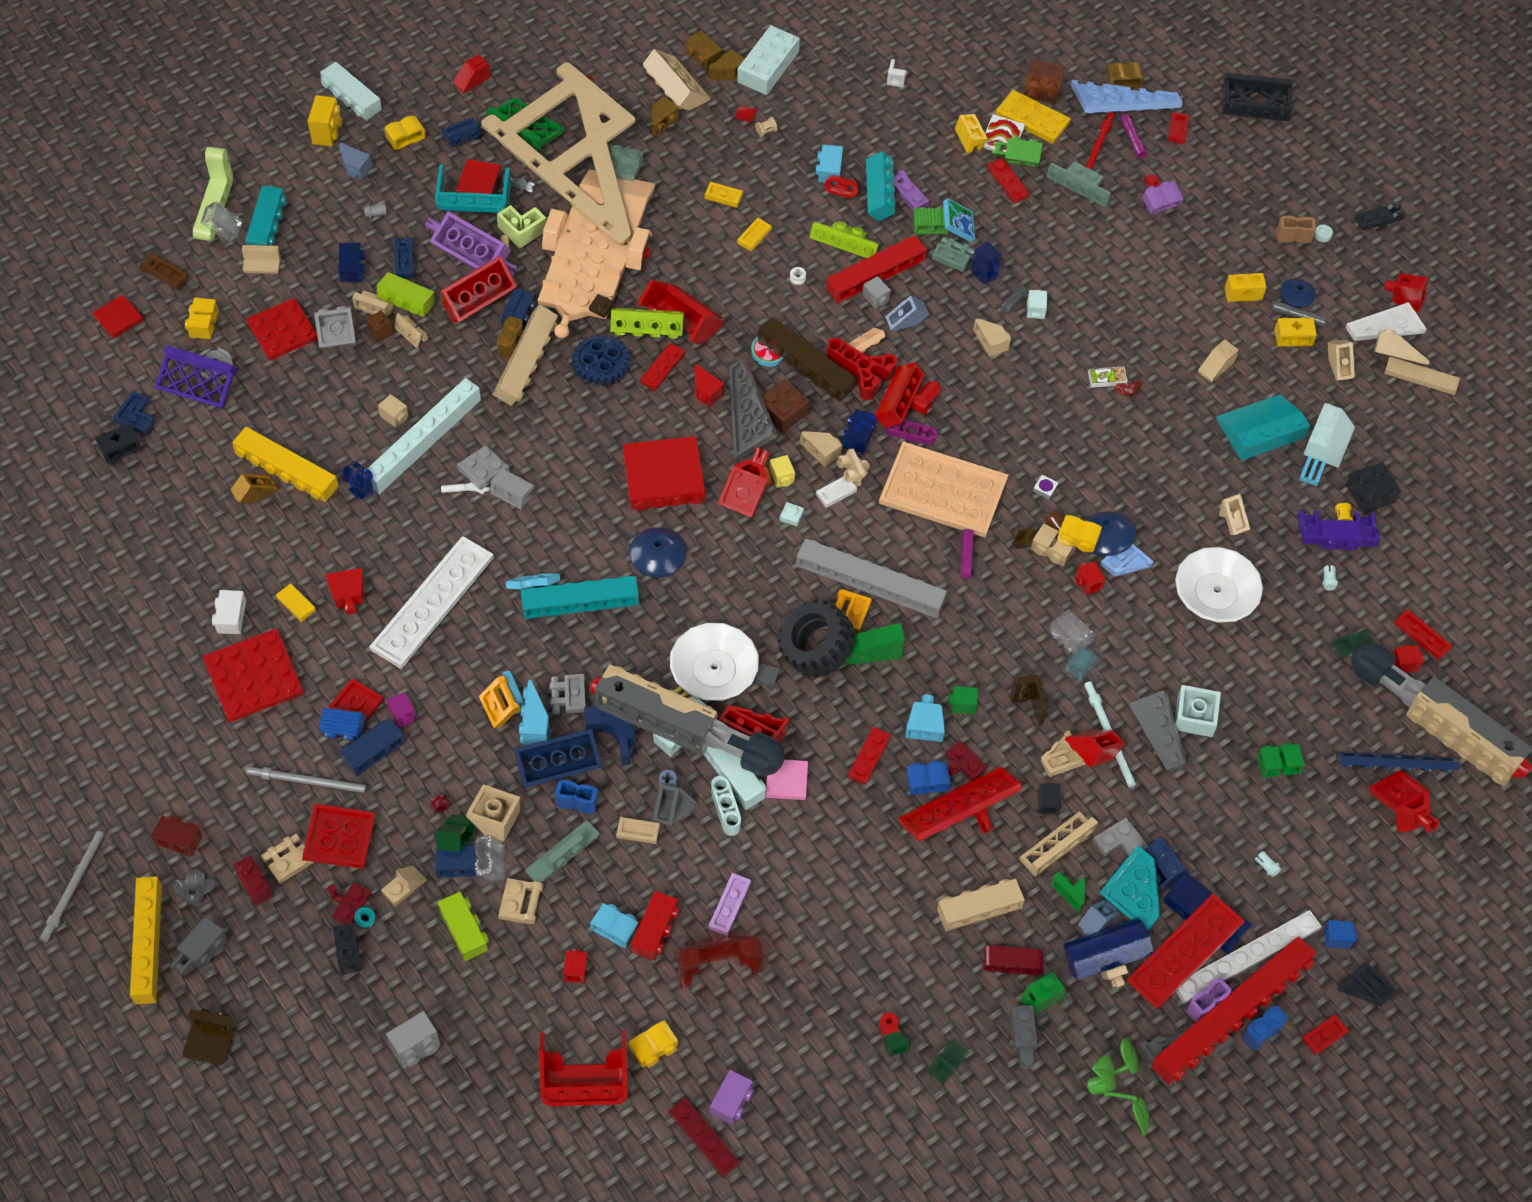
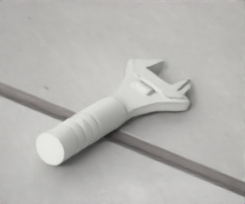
M472 482L442 485L441 493L469 490L484 494V492L490 491L491 487L479 490Z

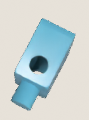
M923 695L922 702H914L905 738L943 741L944 722L942 706L940 704H933L934 697L932 695Z

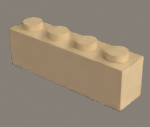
M1004 879L993 886L984 885L979 890L973 892L968 890L953 898L952 896L945 897L939 901L937 911L945 931H949L1022 909L1025 900L1017 880Z

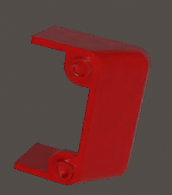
M651 279L637 303L639 306L648 307L650 310L684 312L683 329L689 333V341L697 345L700 343L704 344L725 322L722 316L678 286L668 282Z
M622 1030V1049L609 1051L606 1055V1064L563 1065V1057L559 1052L545 1050V1032H540L541 1100L545 1105H616L623 1103L627 1099L626 1030Z

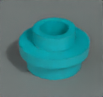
M368 907L358 909L354 916L356 924L362 928L372 926L376 918L374 911ZM362 915H367V916H368V920H367V921H363V920L361 919V916H362Z

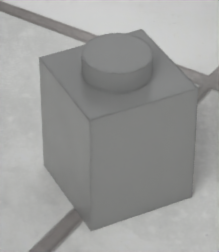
M878 276L863 285V296L875 309L889 302L891 290Z

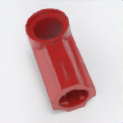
M928 381L920 392L916 393L910 408L922 415H926L942 388L936 381Z

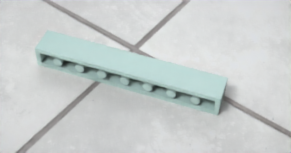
M466 378L460 382L363 472L366 485L378 494H381L481 400L479 387Z

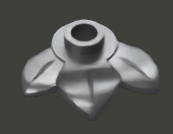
M199 869L190 871L185 880L179 879L174 882L176 894L183 896L185 902L189 905L200 904L204 895L211 892L215 887V879H205L203 872Z

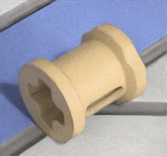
M773 117L761 123L757 122L755 125L760 137H763L766 133L777 131V124Z

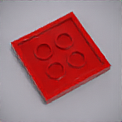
M295 297L246 318L247 325L269 361L318 340L316 331Z
M314 803L302 860L364 869L375 812Z

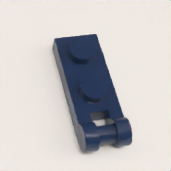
M412 236L406 237V239L394 237L395 275L401 278H414Z

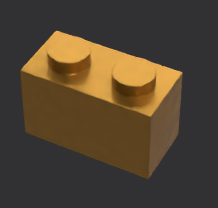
M701 30L685 40L686 53L706 70H709V66L722 56V48Z

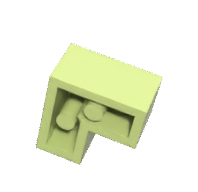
M511 205L497 213L498 228L505 235L509 236V239L519 249L542 235L547 222L546 217L536 207L522 216Z

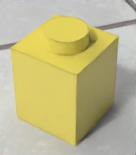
M788 455L771 459L769 470L776 487H785L794 483L795 471Z

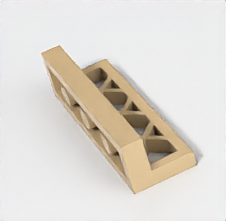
M1079 811L1020 856L1019 860L1036 877L1092 834L1098 822L1093 817L1087 820ZM1079 819L1083 824L1077 829H1073V823ZM1059 833H1070L1062 841L1058 840ZM1045 844L1055 845L1049 851L1043 852ZM1031 855L1040 856L1032 864L1027 859Z

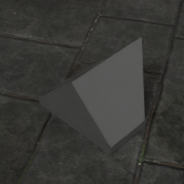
M660 783L652 821L672 826L699 804L680 787Z

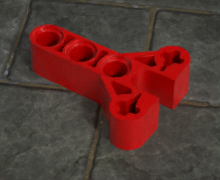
M834 337L827 342V358L856 376L859 384V396L863 400L873 399L881 390L882 380L878 377L889 382L897 370L898 359L893 354L866 356L839 338Z

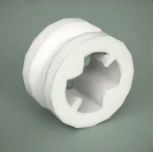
M795 267L790 271V281L793 284L801 285L805 282L806 272L803 268Z

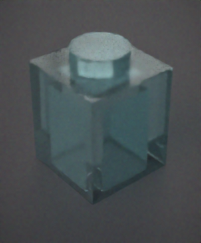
M1081 646L1068 660L1065 670L1081 681L1095 667L1097 656L1090 649Z

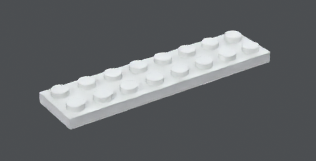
M462 536L369 646L370 650L402 669L493 560V554Z

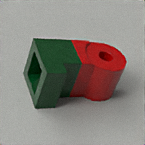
M890 1012L883 1014L880 1019L879 1029L888 1057L909 1052L910 1043L908 1037L901 1038L897 1016Z

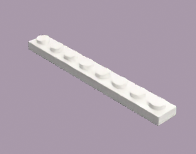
M1309 910L1195 972L1176 993L1182 1002L1186 1004L1197 993L1205 991L1212 981L1222 978L1226 982L1279 953L1298 936L1304 939L1319 931L1322 926Z

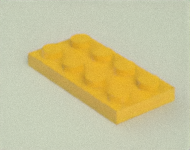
M1015 90L1009 93L995 112L997 116L1025 124L1024 130L1052 144L1063 133L1071 118Z

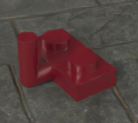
M960 740L945 752V756L951 761L948 770L951 777L962 771L972 781L987 770L988 766Z
M353 882L345 896L337 893L335 885L330 884L327 887L329 896L333 901L339 903L332 915V919L343 925L354 923L356 911L365 906L372 895L371 890Z

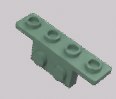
M1075 161L1067 170L1054 163L1049 165L1047 178L1103 207L1108 205L1111 193L1099 187L1104 176Z
M585 821L525 870L526 874L533 881L542 883L598 838L599 832L588 821Z

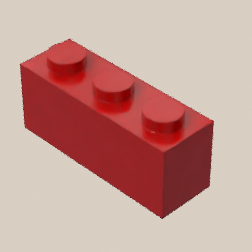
M654 891L631 943V953L655 961L657 955H661L664 948L663 940L665 937H669L672 930V925L670 924L673 919L678 917L680 911L678 899Z

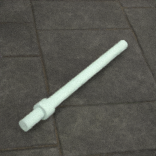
M1092 682L1085 683L1089 694V702L1095 708L1103 729L1112 730L1101 705L1100 695L1096 693ZM1120 750L1116 756L1117 762L1128 787H1133L1136 783Z

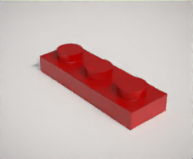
M1003 158L988 164V170L1014 204L1029 198L1028 190Z
M669 343L641 377L640 384L656 391L685 356V350Z
M1408 609L1394 622L1395 626L1438 661L1453 646Z
M875 727L872 728L848 773V778L866 786L891 738V734Z

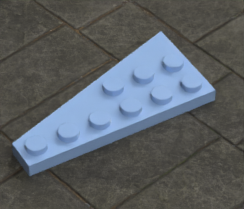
M1072 80L1071 86L1085 113L1142 111L1146 109L1158 110L1182 107V100L1176 92L1157 90L1155 93H1152L1144 88L1136 91L1130 90L1131 87L1111 84L1097 86L1093 82L1079 84L1078 80Z

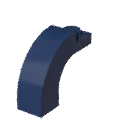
M596 706L584 707L586 730L592 729L593 733L604 732L612 735L619 743L621 764L630 765L629 757H633L632 747L635 746V734L631 724L597 709Z

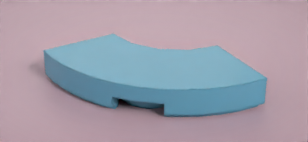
M547 573L514 578L506 582V588L524 589L533 586H548L560 581V574Z

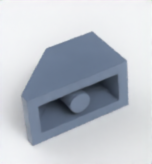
M340 143L339 148L346 174L352 178L362 180L372 167L371 156Z
M910 295L887 314L885 318L890 329L896 331L916 326L930 314L923 300Z
M1105 899L1091 906L1078 926L1082 928L1084 934L1095 938L1101 935L1122 912Z

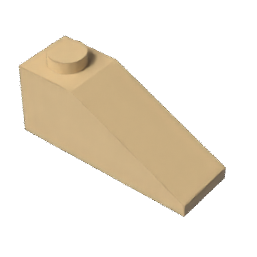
M1385 328L1384 331H1379L1374 352L1429 365L1430 361L1400 335L1395 334V330Z

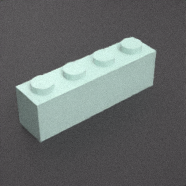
M334 62L320 72L322 85L326 89L331 90L334 96L340 98L347 107H351L359 117L361 116L367 121L382 110L380 98L337 62Z
M709 746L706 748L703 755L719 776H724L728 779L733 795L744 810L765 799V784L761 779L758 780L754 773L741 767V758L721 749Z

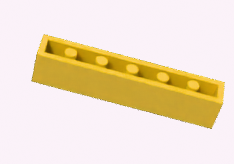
M245 427L232 442L237 456L250 460L253 465L264 468L271 475H277L285 483L289 482L295 485L298 490L309 493L316 500L320 499L326 502L339 487L335 475L248 427Z
M158 877L136 878L130 996L135 1005L157 1003L162 885Z

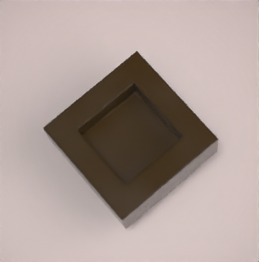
M597 294L589 306V311L605 318L613 306V301Z
M1033 528L1019 530L1012 545L1016 549L1030 547L1037 532Z

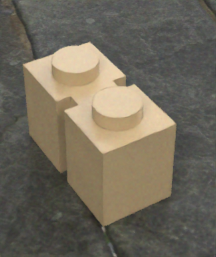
M1043 524L1033 539L1031 550L1038 555L1049 556V559L1055 564L1065 566L1076 546L1063 545L1055 538L1059 531Z

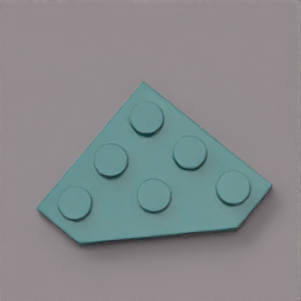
M1137 846L1100 891V894L1148 933L1161 917L1156 862L1151 855L1140 846Z

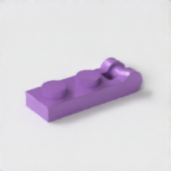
M904 170L898 171L894 175V188L898 195L913 211L914 208L918 209L929 206V200L907 177Z

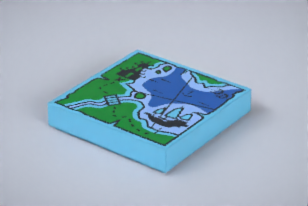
M947 198L943 201L945 229L972 242L975 239L973 212Z

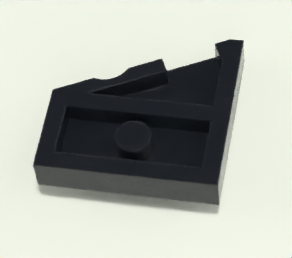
M1367 961L1337 989L1339 992L1381 1007L1397 993V990Z

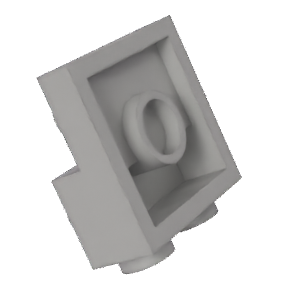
M341 306L337 307L336 310L321 309L314 313L320 349L356 344L351 308Z

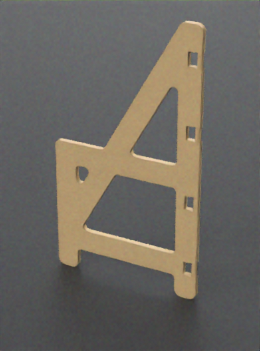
M564 63L557 68V75L564 81L507 121H501L495 115L487 116L481 122L482 127L498 139L503 146L556 192L566 198L572 206L594 225L604 231L616 244L621 245L631 238V231L607 143L633 125L635 118L573 65ZM574 95L577 98L586 137L553 161H547L517 134L564 100ZM603 114L610 120L602 123L599 116ZM499 131H501V132H503L505 135H504L503 137H501V136L498 135L497 133H498ZM592 157L604 205H598L569 180L564 173L585 158ZM534 161L540 164L538 168L532 164ZM572 192L575 197L572 199L568 193ZM608 223L612 228L608 230L603 225Z

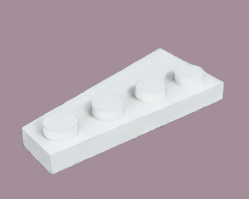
M1409 302L1347 323L1346 329L1354 341L1377 339L1379 331H1384L1385 328L1395 330V334L1400 336L1426 332V327Z

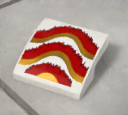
M993 114L985 132L987 141H985L982 148L994 151V142L1008 143V138L1021 137L1025 124ZM1002 148L1001 152H1006L1007 148Z

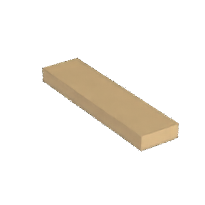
M1389 357L1384 374L1455 395L1460 380L1459 377L1394 357Z

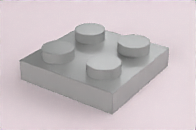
M486 445L457 463V469L479 490L490 485L491 480L502 469L510 471L509 466Z

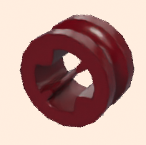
M445 794L438 795L431 800L430 805L434 807L435 813L444 812L450 807L451 803L447 800L448 798Z

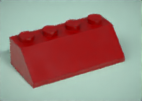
M499 255L442 289L443 307L451 322H460L517 288V285L504 260Z

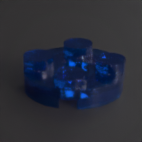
M353 461L343 468V479L345 483L349 482L351 486L349 491L356 498L363 499L373 494V484L371 481L373 475L369 469H365L357 461Z

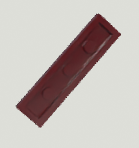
M686 1098L682 1099L668 1111V1114L723 1178L740 1165V1161Z

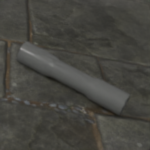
M1275 301L1272 311L1286 316L1314 318V324L1320 327L1324 326L1326 320L1324 316L1312 312L1309 313Z

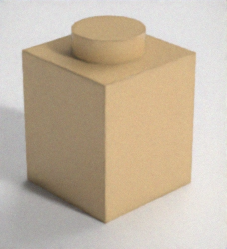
M391 394L378 405L380 417L395 428L399 424L404 423L408 417L407 406Z

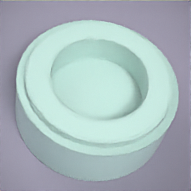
M1319 225L1316 227L1314 236L1320 242H1327L1331 239L1333 231L1327 225Z

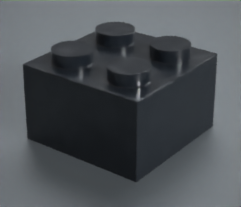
M1383 462L1350 473L1345 484L1363 514L1396 503L1401 492Z

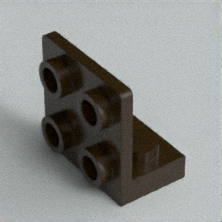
M1037 674L1014 678L1010 692L1011 703H1024L1031 700L1038 726H1042L1044 719L1047 717V709H1049L1048 699L1043 696L1044 687L1042 681H1039Z

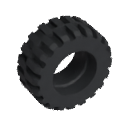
M810 600L808 604L804 602L799 605V608L791 610L792 613L784 619V625L781 624L779 629L781 634H778L779 651L782 653V657L802 675L811 676L812 678H818L820 675L825 677L830 672L835 673L838 671V667L845 665L847 657L850 658L852 654L851 649L855 647L856 642L853 639L856 637L855 630L853 629L854 626L848 617L831 602L828 603L825 600ZM828 626V635L823 644L812 651H805V644L810 634L820 627Z

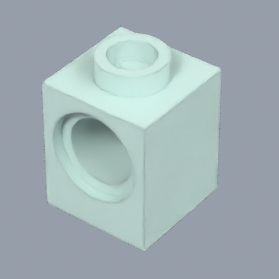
M1029 290L1027 318L1045 319L1047 291Z

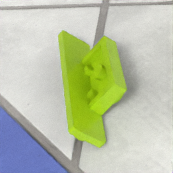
M814 222L812 225L811 239L865 258H869L877 253L879 246L878 243L866 239L868 233L864 232L863 229L847 226L844 222H835L831 227L819 222Z

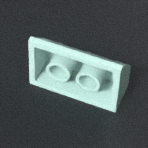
M1327 403L1324 404L1303 455H1310L1314 459L1318 458L1319 461H1326L1327 464L1339 468L1355 428L1343 409Z

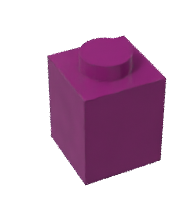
M404 692L386 700L388 710L399 728L410 725L417 719L415 709Z

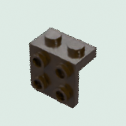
M198 1008V1010L190 1009L188 1018L192 1025L182 1052L183 1057L215 1065L224 1064L236 1028L232 1017L223 1012L218 1014L210 1013L209 1010Z

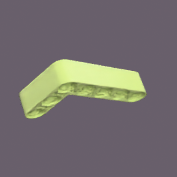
M207 147L205 160L210 181L194 224L193 238L213 241L233 183V173L227 150L224 148Z

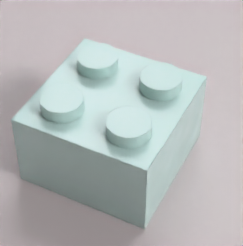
M1182 685L1178 694L1175 713L1177 730L1213 737L1217 727L1221 692Z

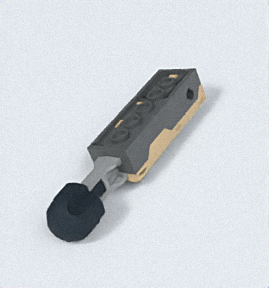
M1364 643L1355 649L1352 654L1351 663L1353 671L1358 677L1371 686L1381 683L1398 695L1403 703L1410 707L1406 715L1413 722L1418 723L1429 734L1440 739L1445 746L1452 748L1463 759H1467L1474 764L1478 770L1486 773L1494 782L1504 787L1511 778H1524L1531 770L1532 764L1527 761V757L1532 751L1531 746L1436 677H1433L1427 685L1420 680L1413 679L1394 665L1396 661L1394 654L1376 643Z
M609 664L603 676L594 678L591 683L590 691L595 694L597 709L702 756L708 746L721 749L741 758L740 764L743 769L761 776L775 774L784 763V750L774 738L759 731L749 737L731 729L723 722L717 720V711L712 707L698 704L692 698L680 696L674 690L662 688L656 682L646 681L638 674L626 672L622 667H615Z

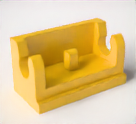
M976 115L959 116L955 131L966 152L971 153L975 146L980 151L985 141H987V137Z

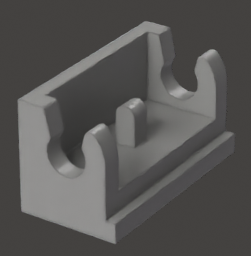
M502 469L491 480L490 493L522 510L532 497L529 493L534 489V485Z

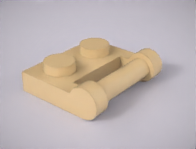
M507 878L498 915L499 919L535 924L537 902L544 885L536 881L527 882ZM526 891H532L527 913L521 914Z

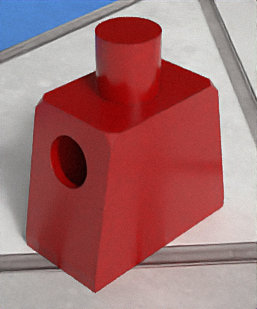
M1402 273L1396 282L1387 280L1384 290L1393 292L1392 301L1394 303L1402 305L1409 302L1413 310L1419 313L1425 301L1428 278Z
M362 568L325 574L336 608H344L345 614L348 615L356 613V605L364 603V576Z

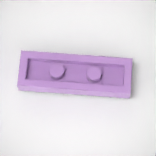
M734 873L731 874L709 923L710 930L728 936L750 887V879Z

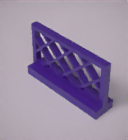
M165 345L163 351L165 356L154 388L223 409L233 377L237 375L239 368ZM169 359L175 360L178 367L171 371L168 368ZM190 364L195 372L186 376L183 368ZM180 370L184 378L175 382L172 374ZM209 370L212 377L203 381L200 372ZM197 375L200 383L192 387L188 379ZM221 375L228 376L226 383L220 386L216 378ZM169 376L172 384L168 387L161 386L163 379ZM214 380L217 388L208 392L205 384ZM186 381L189 389L182 393L177 385ZM202 386L206 394L199 398L194 390ZM219 391L221 399L219 403H215L211 395Z

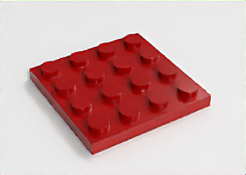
M277 628L202 656L229 723L304 694Z

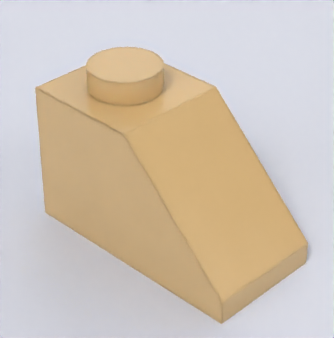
M975 319L973 331L989 357L1009 350L1011 337L1004 330L1003 326L982 319Z
M1223 340L1212 350L1199 368L1198 373L1212 383L1235 362L1238 349L1227 340Z
M1347 340L1328 342V360L1336 380L1355 378L1353 343Z
M807 431L801 433L800 444L824 467L841 456L842 444L838 438H834L830 433Z

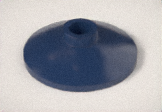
M1302 279L1287 280L1280 289L1283 301L1296 308H1304L1311 305L1316 296L1314 287Z

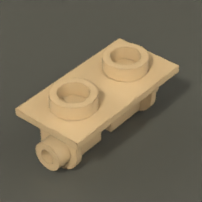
M397 313L394 328L418 348L420 341L425 342L428 339L427 333L420 327L415 328L416 324L408 316H401Z

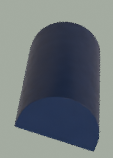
M592 729L514 749L523 788L602 768Z

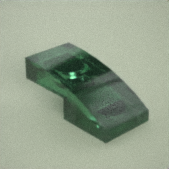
M1367 629L1351 636L1348 633L1331 641L1340 659L1352 656L1355 649L1364 643H1375Z
M952 1039L943 1052L937 1056L926 1073L944 1085L968 1056L969 1051Z

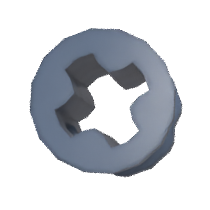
M664 770L660 773V783L677 787V775L675 772Z

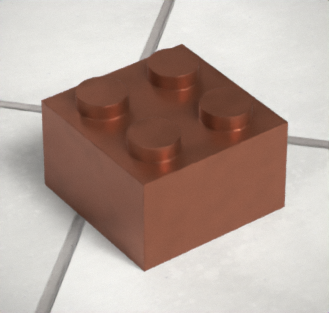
M1031 60L1024 95L1034 100L1057 104L1065 66Z
M786 379L761 396L774 427L782 434L809 414L810 401Z

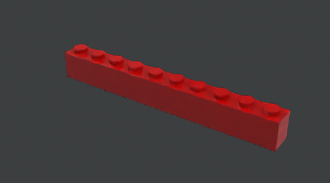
M1299 936L1229 994L1228 997L1156 1056L1151 1068L1169 1086L1174 1081L1177 1083L1181 1081L1189 1068L1195 1069L1204 1055L1208 1057L1216 1049L1214 1046L1218 1043L1224 1044L1229 1039V1034L1232 1031H1239L1246 1019L1249 1018L1251 1020L1257 1015L1258 1009L1261 1006L1267 1007L1272 1002V997L1275 994L1281 995L1286 990V985L1289 982H1296L1303 970H1310L1315 964L1313 960L1317 953Z

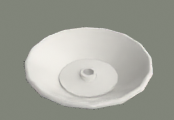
M1222 547L1202 548L1189 554L1179 565L1175 579L1178 595L1186 607L1199 617L1218 623L1235 622L1250 615L1259 605L1263 592L1260 574L1252 562L1238 552Z
M705 623L690 628L677 639L670 653V669L676 683L688 694L703 700L723 701L741 694L752 684L758 672L759 654L753 641L740 629L725 623Z

